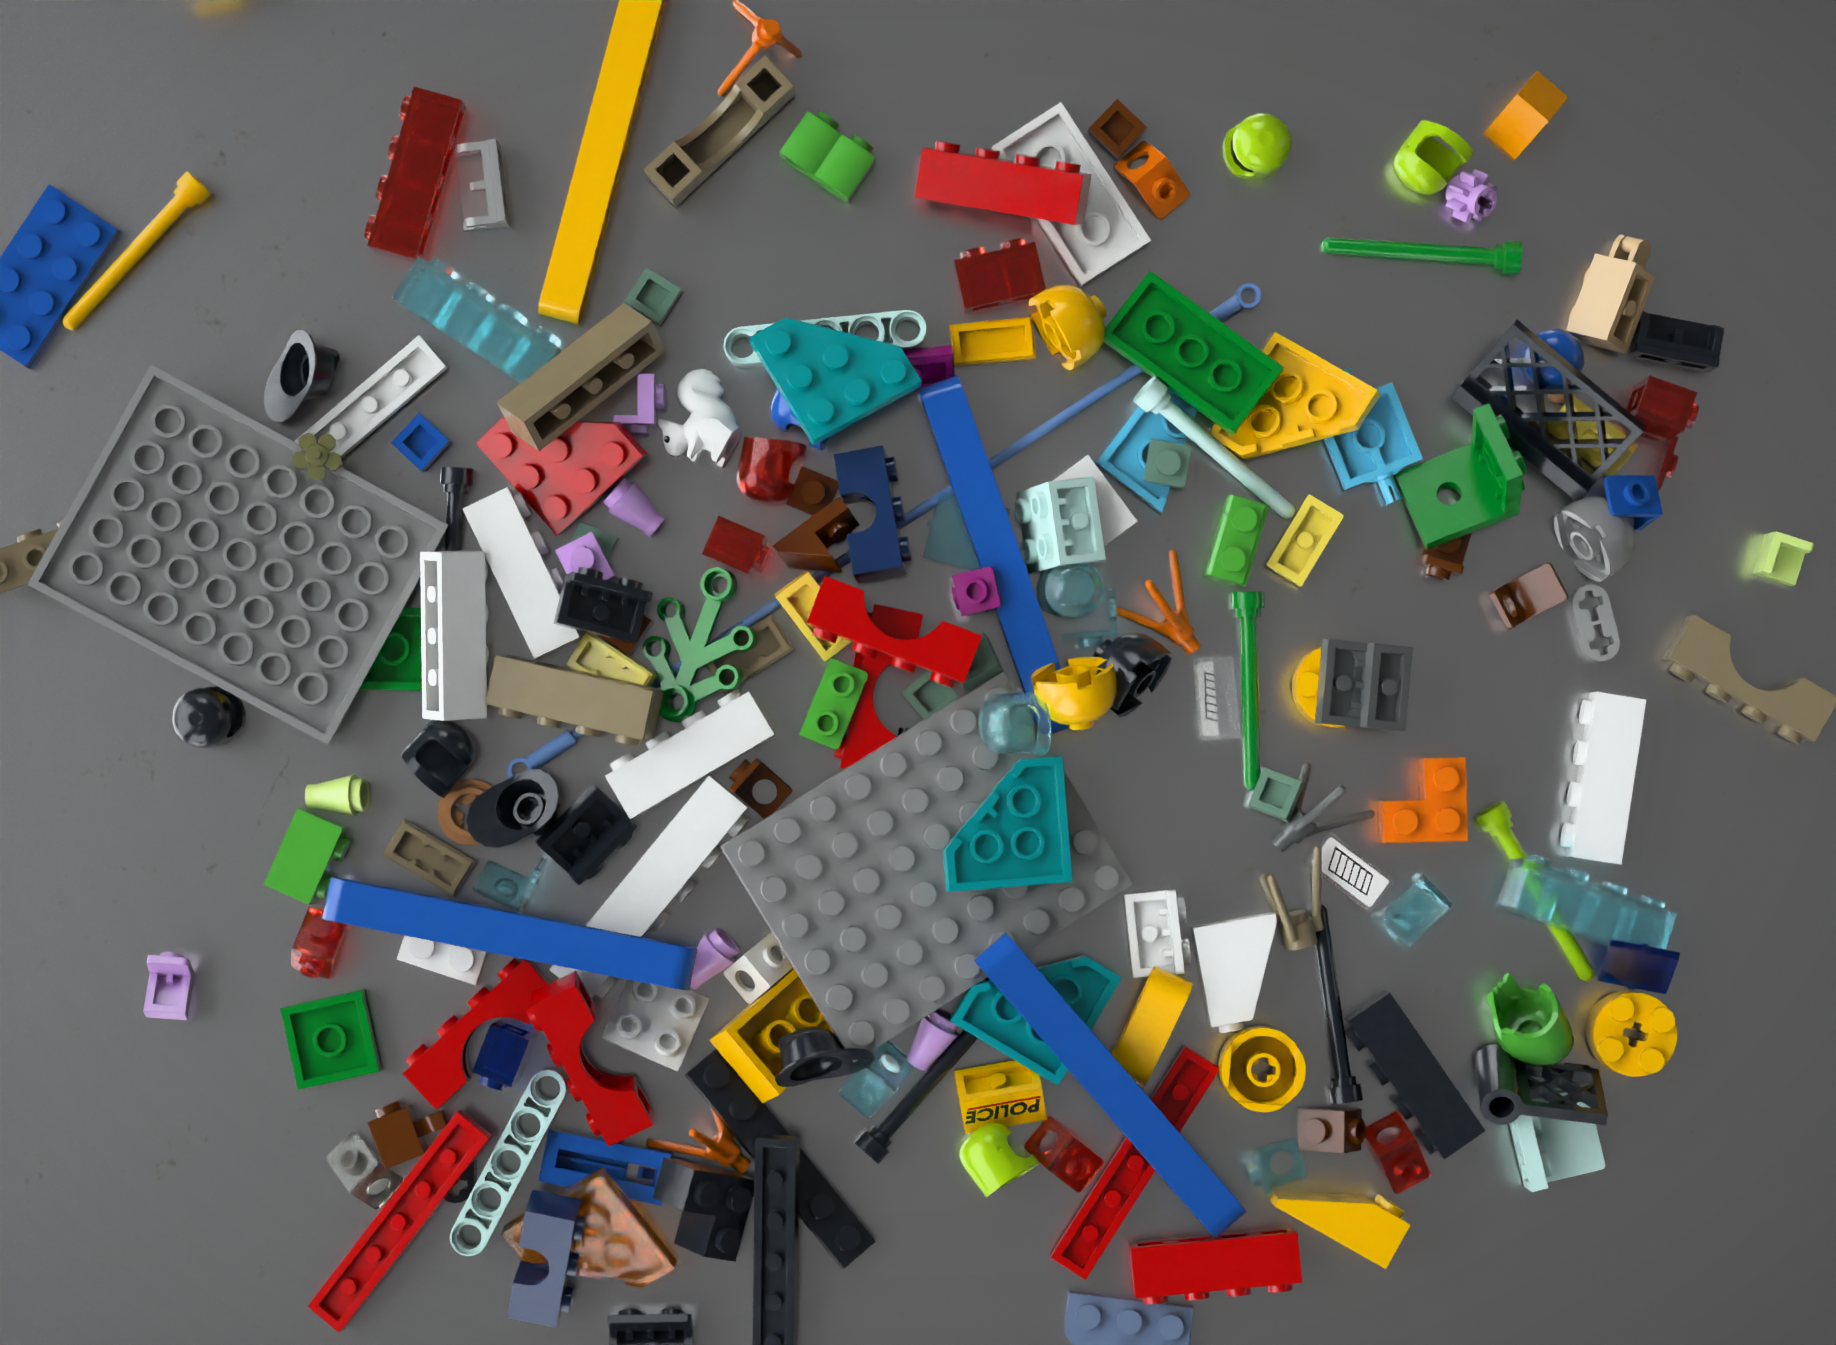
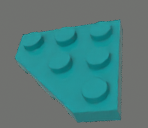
M786 317L750 336L749 343L813 446L921 387L922 380L900 346Z
M1063 756L1019 759L943 849L946 892L1073 882Z
M1085 955L1037 967L1090 1030H1092L1122 979L1119 975ZM991 980L972 985L966 991L949 1020L1057 1086L1068 1070Z

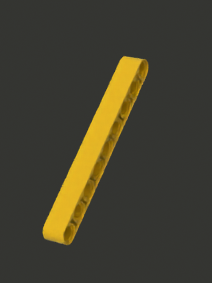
M619 0L544 281L538 307L539 315L577 325L581 322L666 0Z

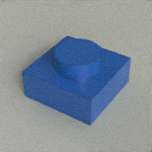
M420 413L391 442L422 472L451 443Z

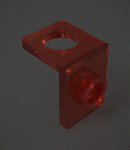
M1646 426V429L1639 437L1662 444L1652 474L1656 476L1658 491H1660L1664 479H1670L1675 471L1678 455L1673 454L1679 437Z
M1393 1112L1366 1127L1365 1138L1379 1159L1395 1194H1399L1431 1176L1418 1142L1399 1112ZM1394 1127L1400 1130L1398 1137L1392 1142L1381 1143L1377 1140L1378 1134L1386 1128Z
M1051 1116L1044 1120L1024 1145V1149L1027 1152L1033 1153L1047 1170L1077 1193L1082 1192L1104 1165L1102 1158L1076 1139ZM1056 1132L1057 1141L1054 1147L1047 1152H1041L1040 1143L1047 1134Z

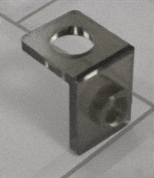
M352 1131L326 1159L348 1192L376 1210L394 1194L404 1181L401 1175L390 1168L385 1170L384 1165L377 1159L357 1131ZM383 1178L388 1179V1184L383 1191L377 1194L368 1193L370 1186L375 1181Z

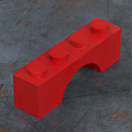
M827 576L823 578L807 620V625L814 627L813 636L834 644L838 637L853 642L851 650L875 659L877 652L893 657L890 665L913 674L916 667L932 672L929 680L952 689L955 682L964 684L982 635L942 621L929 634L917 639L901 640L890 637L881 632L870 620L865 607L864 590Z
M874 604L872 613L867 612L872 623L884 634L901 640L919 638L923 614ZM857 652L855 654L853 667L867 672L868 678L849 722L847 735L844 734L840 747L835 749L834 758L842 759L840 768L846 769L897 737L879 721L873 704L876 682L882 672L890 666L893 657L879 652L876 653L875 659Z
M516 958L510 961L497 974L502 980L491 991L485 986L480 989L467 1002L471 1008L470 1011L460 1020L455 1015L450 1017L436 1031L441 1038L430 1048L423 1043L405 1060L410 1066L402 1074L435 1110L442 1107L472 1079L467 1066V1047L473 1033L481 1024L487 1020L499 1017L514 1018L526 1024L531 1023L527 1010L530 1009L531 993L552 983L533 961L524 959L520 963Z
M574 971L531 993L530 1009L527 1010L534 1029L537 1032L543 1030L550 1044H547V1049L553 1063L557 1067L563 1065L569 1079L566 1081L571 1095L576 1102L582 1100L589 1112L586 1114V1119L592 1132L596 1137L602 1135L609 1147L653 1126L654 1109L635 1075L618 1076L606 1073L595 1067L585 1055L581 1040L588 1027L595 1021L596 1005L577 971Z

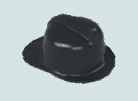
M306 330L294 332L266 383L264 407L268 417L274 422H285L296 413L304 400L320 398L328 393L340 359L338 351L314 342L312 336Z
M528 769L487 789L474 800L469 808L466 819L469 833L476 842L485 847L495 848L510 845L524 837L534 838L544 834L554 824L558 808L560 807L557 783L550 774L540 769Z
M819 1027L804 1028L784 1035L779 1039L778 1047L783 1069L777 1074L775 1081L778 1086L793 1087L813 1080L850 1075L870 1066L875 1058L873 1053L866 1049H844L834 1033L827 1029Z

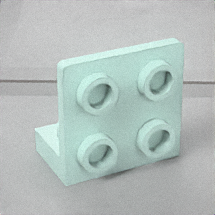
M1094 477L1050 481L1017 492L1014 511L1018 523L1021 524L1023 541L1021 542L1020 552L1024 563L1027 565L1029 574L1039 573L1059 566L1106 560Z
M1560 1092V1093H1559V1094H1561L1562 1096L1567 1095L1566 1092ZM1541 1097L1532 1099V1101L1549 1103ZM1582 1102L1576 1103L1581 1107L1591 1108ZM1520 1115L1514 1122L1509 1123L1523 1184L1531 1192L1548 1189V1182L1602 1170L1606 1167L1596 1124Z

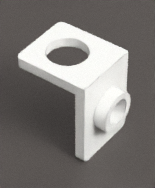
M771 932L725 970L724 976L748 1004H751L788 973L793 966ZM739 970L745 971L751 976L755 984L754 989L747 987L742 982Z

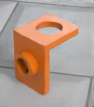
M1141 141L1114 164L1116 171L1136 186L1155 217L1160 220L1166 217L1190 195L1189 190L1168 158L1146 141ZM1143 155L1149 156L1146 163L1141 167L1129 169L1131 163L1138 157Z

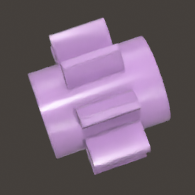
M1474 169L1472 174L1461 171L1460 175L1455 176L1449 182L1446 189V206L1454 209L1453 217L1466 223L1471 218L1482 221V217L1488 216L1493 211L1497 202V186L1488 183L1490 180L1489 175Z

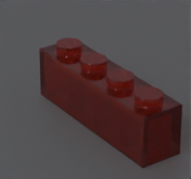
M415 86L413 87L411 97H404L399 112V119L403 120L400 135L392 137L387 158L392 160L388 176H381L376 190V199L380 200L377 214L369 216L365 227L364 238L369 239L367 246L372 251L421 265L467 108L461 99Z

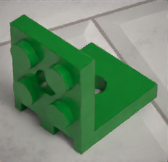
M1489 403L1473 409L1471 444L1401 470L1394 475L1397 487L1426 550L1519 515L1521 492L1525 491L1523 475L1527 474L1526 466L1518 450L1512 452L1506 440L1510 438V434L1502 415L1495 417ZM1444 489H1454L1460 494L1461 498L1453 505H1446L1438 500L1437 495Z

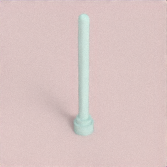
M1156 376L1147 381L1139 390L1133 402L1146 413L1151 411L1155 415L1158 413L1163 415L1282 518L1289 519L1294 516L1295 507L1170 400L1171 395L1167 392L1168 387Z

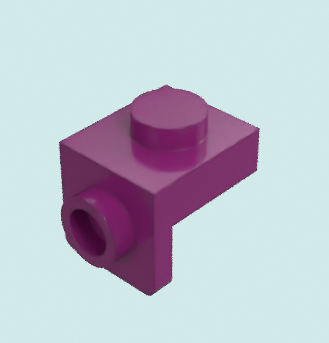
M985 567L952 575L954 582L952 597L956 608L960 609L961 616L982 614L1002 606L993 567Z

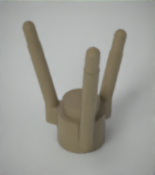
M1319 845L1314 847L1312 916H1307L1306 910L1288 912L1275 876L1269 875L1267 877L1265 874L1260 876V881L1273 913H1276L1280 934L1283 936L1286 950H1300L1318 943L1316 932L1324 929L1321 918L1322 848Z

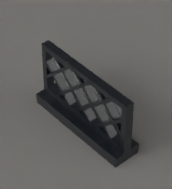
M1518 319L1474 369L1466 375L1450 396L1472 415L1473 409L1489 403L1495 417L1502 415L1507 424L1510 438L1506 440L1509 446L1515 451L1518 450L1523 458L1575 501L1583 499L1588 494L1592 486L1646 429L1642 422ZM1515 335L1529 346L1530 358L1510 359L1508 343ZM1501 352L1502 359H1494ZM1511 367H1532L1534 385L1514 386ZM1540 367H1554L1562 375L1563 385H1542ZM1485 368H1503L1505 386H1492L1480 374ZM1535 394L1537 412L1524 413L1517 407L1515 395ZM1544 394H1564L1566 412H1546ZM1572 394H1587L1594 400L1595 412H1575ZM1547 421H1568L1570 439H1556L1548 431ZM1576 421H1596L1599 439H1578ZM1605 421H1619L1631 432L1624 439H1607ZM1579 448H1600L1602 463L1593 470L1581 460ZM1608 448H1615V449L1609 454Z

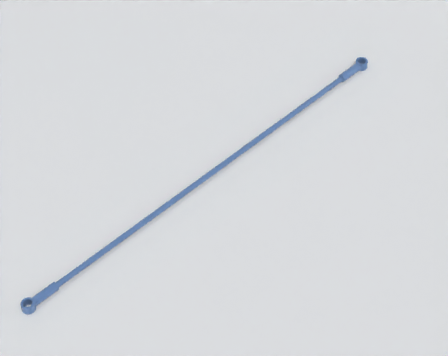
M1252 283L1243 284L1239 287L1235 296L1209 313L1223 323L1243 309L1251 310L1255 308L1261 300V291ZM1246 289L1253 291L1256 296L1255 302L1251 304L1244 303L1241 299V292ZM1134 364L988 459L991 469H994L1143 372V370ZM951 484L905 514V521L898 522L899 530L954 495ZM849 551L835 559L840 568L851 562ZM817 571L812 574V577L819 583L823 580L824 576L828 577L834 572ZM775 598L709 641L708 645L730 635L731 631L737 626H753L782 607V605ZM681 660L671 666L675 676L679 672L682 664ZM657 677L650 687L657 688L660 686ZM576 728L571 732L567 730L527 757L512 760L508 765V776L510 778L514 776L513 768L519 762L525 763L528 769H539L577 744L576 740L584 736V734L575 732Z

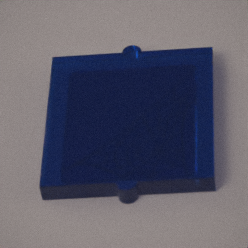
M1610 939L1599 972L1598 981L1626 986L1630 990L1641 989L1666 994L1677 967L1680 952L1650 947L1646 943L1640 945Z

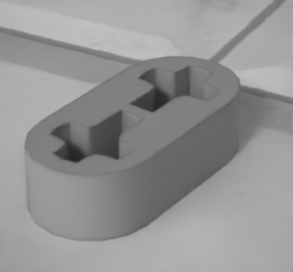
M1595 584L1581 586L1571 594L1569 600L1570 612L1582 654L1588 660L1604 662L1612 659L1618 653L1620 647V637L1607 592L1600 586ZM1588 591L1592 598L1598 597L1600 605L1594 607L1596 621L1593 622L1588 609H1580L1579 601L1585 599L1584 592ZM1594 625L1598 626L1601 637H1608L1610 640V645L1604 647V655H1600L1598 649L1591 650L1589 642L1595 640Z

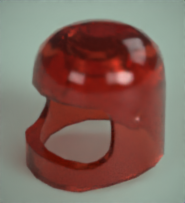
M744 437L736 472V484L740 492L750 499L765 503H778L786 500L795 487V484L789 482L792 463L797 458H805L807 445L787 440Z

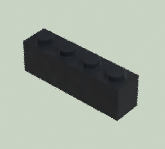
M1383 991L1344 1018L1350 1028L1344 1031L1348 1039L1358 1052L1364 1048L1374 1061L1368 1065L1369 1069L1382 1087L1389 1083L1395 1091L1397 1097L1392 1102L1406 1121L1413 1117L1421 1129L1416 1134V1137L1429 1155L1437 1152L1445 1160L1486 1131L1390 992Z

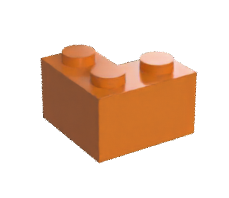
M1466 757L1419 758V800L1377 801L1378 842L1468 841Z

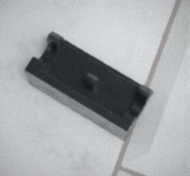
M1643 311L1631 341L1629 356L1711 372L1719 366L1724 328Z

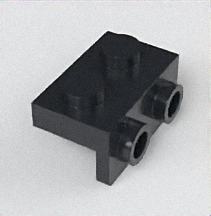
M579 567L578 573L571 572L565 575L553 624L631 644L637 643L647 602L651 601L653 592L642 590L643 583L632 579L619 578L618 583L603 580L602 572L590 568Z
M593 782L554 822L552 827L535 842L569 874L576 884L580 885L586 879L593 878L601 870L603 861L615 849H621L629 842L637 825L614 800Z
M626 1309L619 1311L617 1315L608 1316L609 1345H693L694 1343L692 1315L684 1314V1311L680 1309H663L659 1311V1314H642L639 1310Z

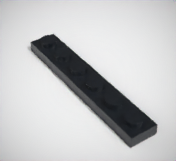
M717 1049L685 1074V1077L754 1162L755 1137L758 1134L790 1136L767 1106L761 1103ZM800 1148L799 1217L838 1266L844 1269L876 1241Z
M758 1134L755 1137L752 1345H797L800 1136Z

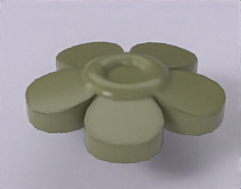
M306 433L299 438L298 443L300 447L307 452L298 451L294 453L293 464L298 469H305L309 466L308 476L310 479L322 480L325 477L326 471L323 465L329 470H337L340 467V455L330 452L336 447V440L332 435L323 434L320 436L318 444L315 436L311 433Z

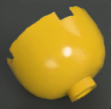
M1067 284L1045 289L1029 300V306L1036 305L1038 310L1031 317L1041 339L1053 356L1061 352L1067 359L1061 363L1064 368L1073 370L1085 363L1096 354L1103 344L1105 331L1103 318L1107 316L1103 303L1096 295L1090 297L1084 290Z
M1076 657L1068 659L1069 666L1056 671L1055 662L1037 669L1031 677L1034 694L1040 710L1047 718L1059 724L1069 725L1071 730H1084L1092 727L1094 720L1104 716L1112 707L1117 695L1114 664L1112 663L1105 669L1097 668L1109 659L1101 657Z

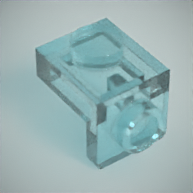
M1423 874L1389 904L1381 919L1385 923L1387 932L1395 940L1403 941L1411 948L1418 941L1420 935L1443 916L1453 903Z

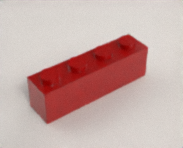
M936 141L935 148H922L914 198L1072 225L1084 224L1092 174L1080 172L1081 164L1056 161L1055 168L1040 166L1041 158L1016 154L1015 161L999 159L1000 151L979 147H976L975 154L960 152L961 144L945 141Z
M1294 1228L1221 1234L1216 1239L1211 1235L1128 1243L1133 1294L1135 1299L1143 1298V1304L1168 1302L1169 1295L1184 1294L1185 1300H1202L1210 1298L1209 1292L1226 1290V1296H1244L1251 1294V1288L1264 1286L1268 1287V1292H1287L1293 1290L1292 1284L1302 1283L1298 1232Z

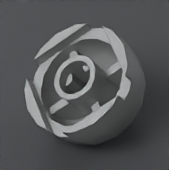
M1599 496L1585 497L1564 507L1554 518V531L1560 546L1564 550L1570 544L1580 559L1572 562V564L1592 580L1600 582L1619 572L1628 563L1635 549L1633 517L1612 516L1609 512L1607 499Z

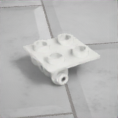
M627 980L601 1039L678 1071L710 999L691 990H680Z

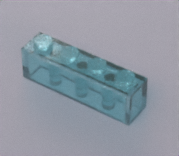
M419 256L392 296L398 304L519 383L525 381L562 352L554 344L557 340L554 334L538 324L533 330L519 322L523 316L520 312L503 301L499 307H496L485 299L488 294L485 289L467 279L464 285L451 277L454 270L434 256L430 262Z
M1528 853L1526 858L1511 859L1496 907L1620 951V947L1623 946L1622 948H1625V950L1623 949L1622 953L1632 952L1628 955L1631 954V956L1639 957V959L1647 962H1661L1663 960L1662 956L1665 954L1677 916L1676 913L1664 909L1665 902L1641 895L1640 900L1626 895L1627 888L1611 882L1604 881L1602 886L1588 881L1589 874L1573 868L1566 867L1564 872L1550 867L1551 860L1535 854Z

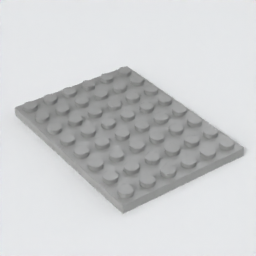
M151 364L27 585L329 745L420 579V552L435 551L449 525L342 467H339L337 470H329L323 465L326 471L325 477L322 480L310 479L308 476L309 466L305 469H298L293 464L294 453L298 451L307 452L298 443Z
M1004 671L720 846L844 1049L859 1048L871 1052L964 993L972 985H976L986 979L987 975L974 960L1005 932L1025 954L1133 885L1064 771L1073 882L946 892L943 849L1017 760L1056 757L1042 733H1039L1036 723Z

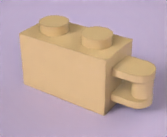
M1619 235L1613 243L1609 256L1594 255L1591 266L1585 273L1584 284L1576 305L1570 312L1569 323L1566 328L1568 333L1587 345L1627 354L1656 276L1645 269L1651 253V244L1648 240Z

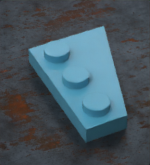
M1167 389V392L1171 395L1170 400L1194 420L1197 409ZM1138 406L1095 464L1159 513H1162L1171 486L1143 482L1150 440L1185 445L1187 436L1160 413L1156 415L1151 411L1146 413Z

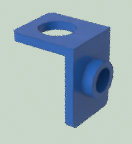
M1608 475L1604 478L1610 514L1612 516L1633 517L1634 530L1644 529L1663 515L1655 475Z

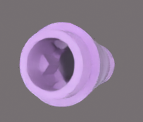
M625 477L615 485L603 500V503L610 508L608 513L638 528L649 537L665 520V517L657 511L635 481L630 483Z
M716 928L712 933L706 932L697 946L690 985L695 990L704 982L736 962L735 956L740 952V949L735 941L721 929Z
M939 1008L921 1019L911 1051L906 1058L910 1064L920 1070L928 1071L932 1063L959 1035L956 1031L958 1026L949 1021L952 1017L950 1013Z

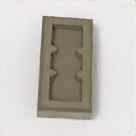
M770 615L751 627L758 635V642L754 649L747 652L737 650L706 665L711 675L714 676L717 669L722 665L736 666L743 673L742 683H744L795 649L774 616ZM746 631L739 635L738 641L741 646L746 645L749 641V634ZM732 670L727 671L724 675L726 685H730L734 681L735 676ZM722 689L721 691L723 694H727L731 690Z
M406 819L402 820L382 854L384 857L452 897H456L476 863L474 859Z

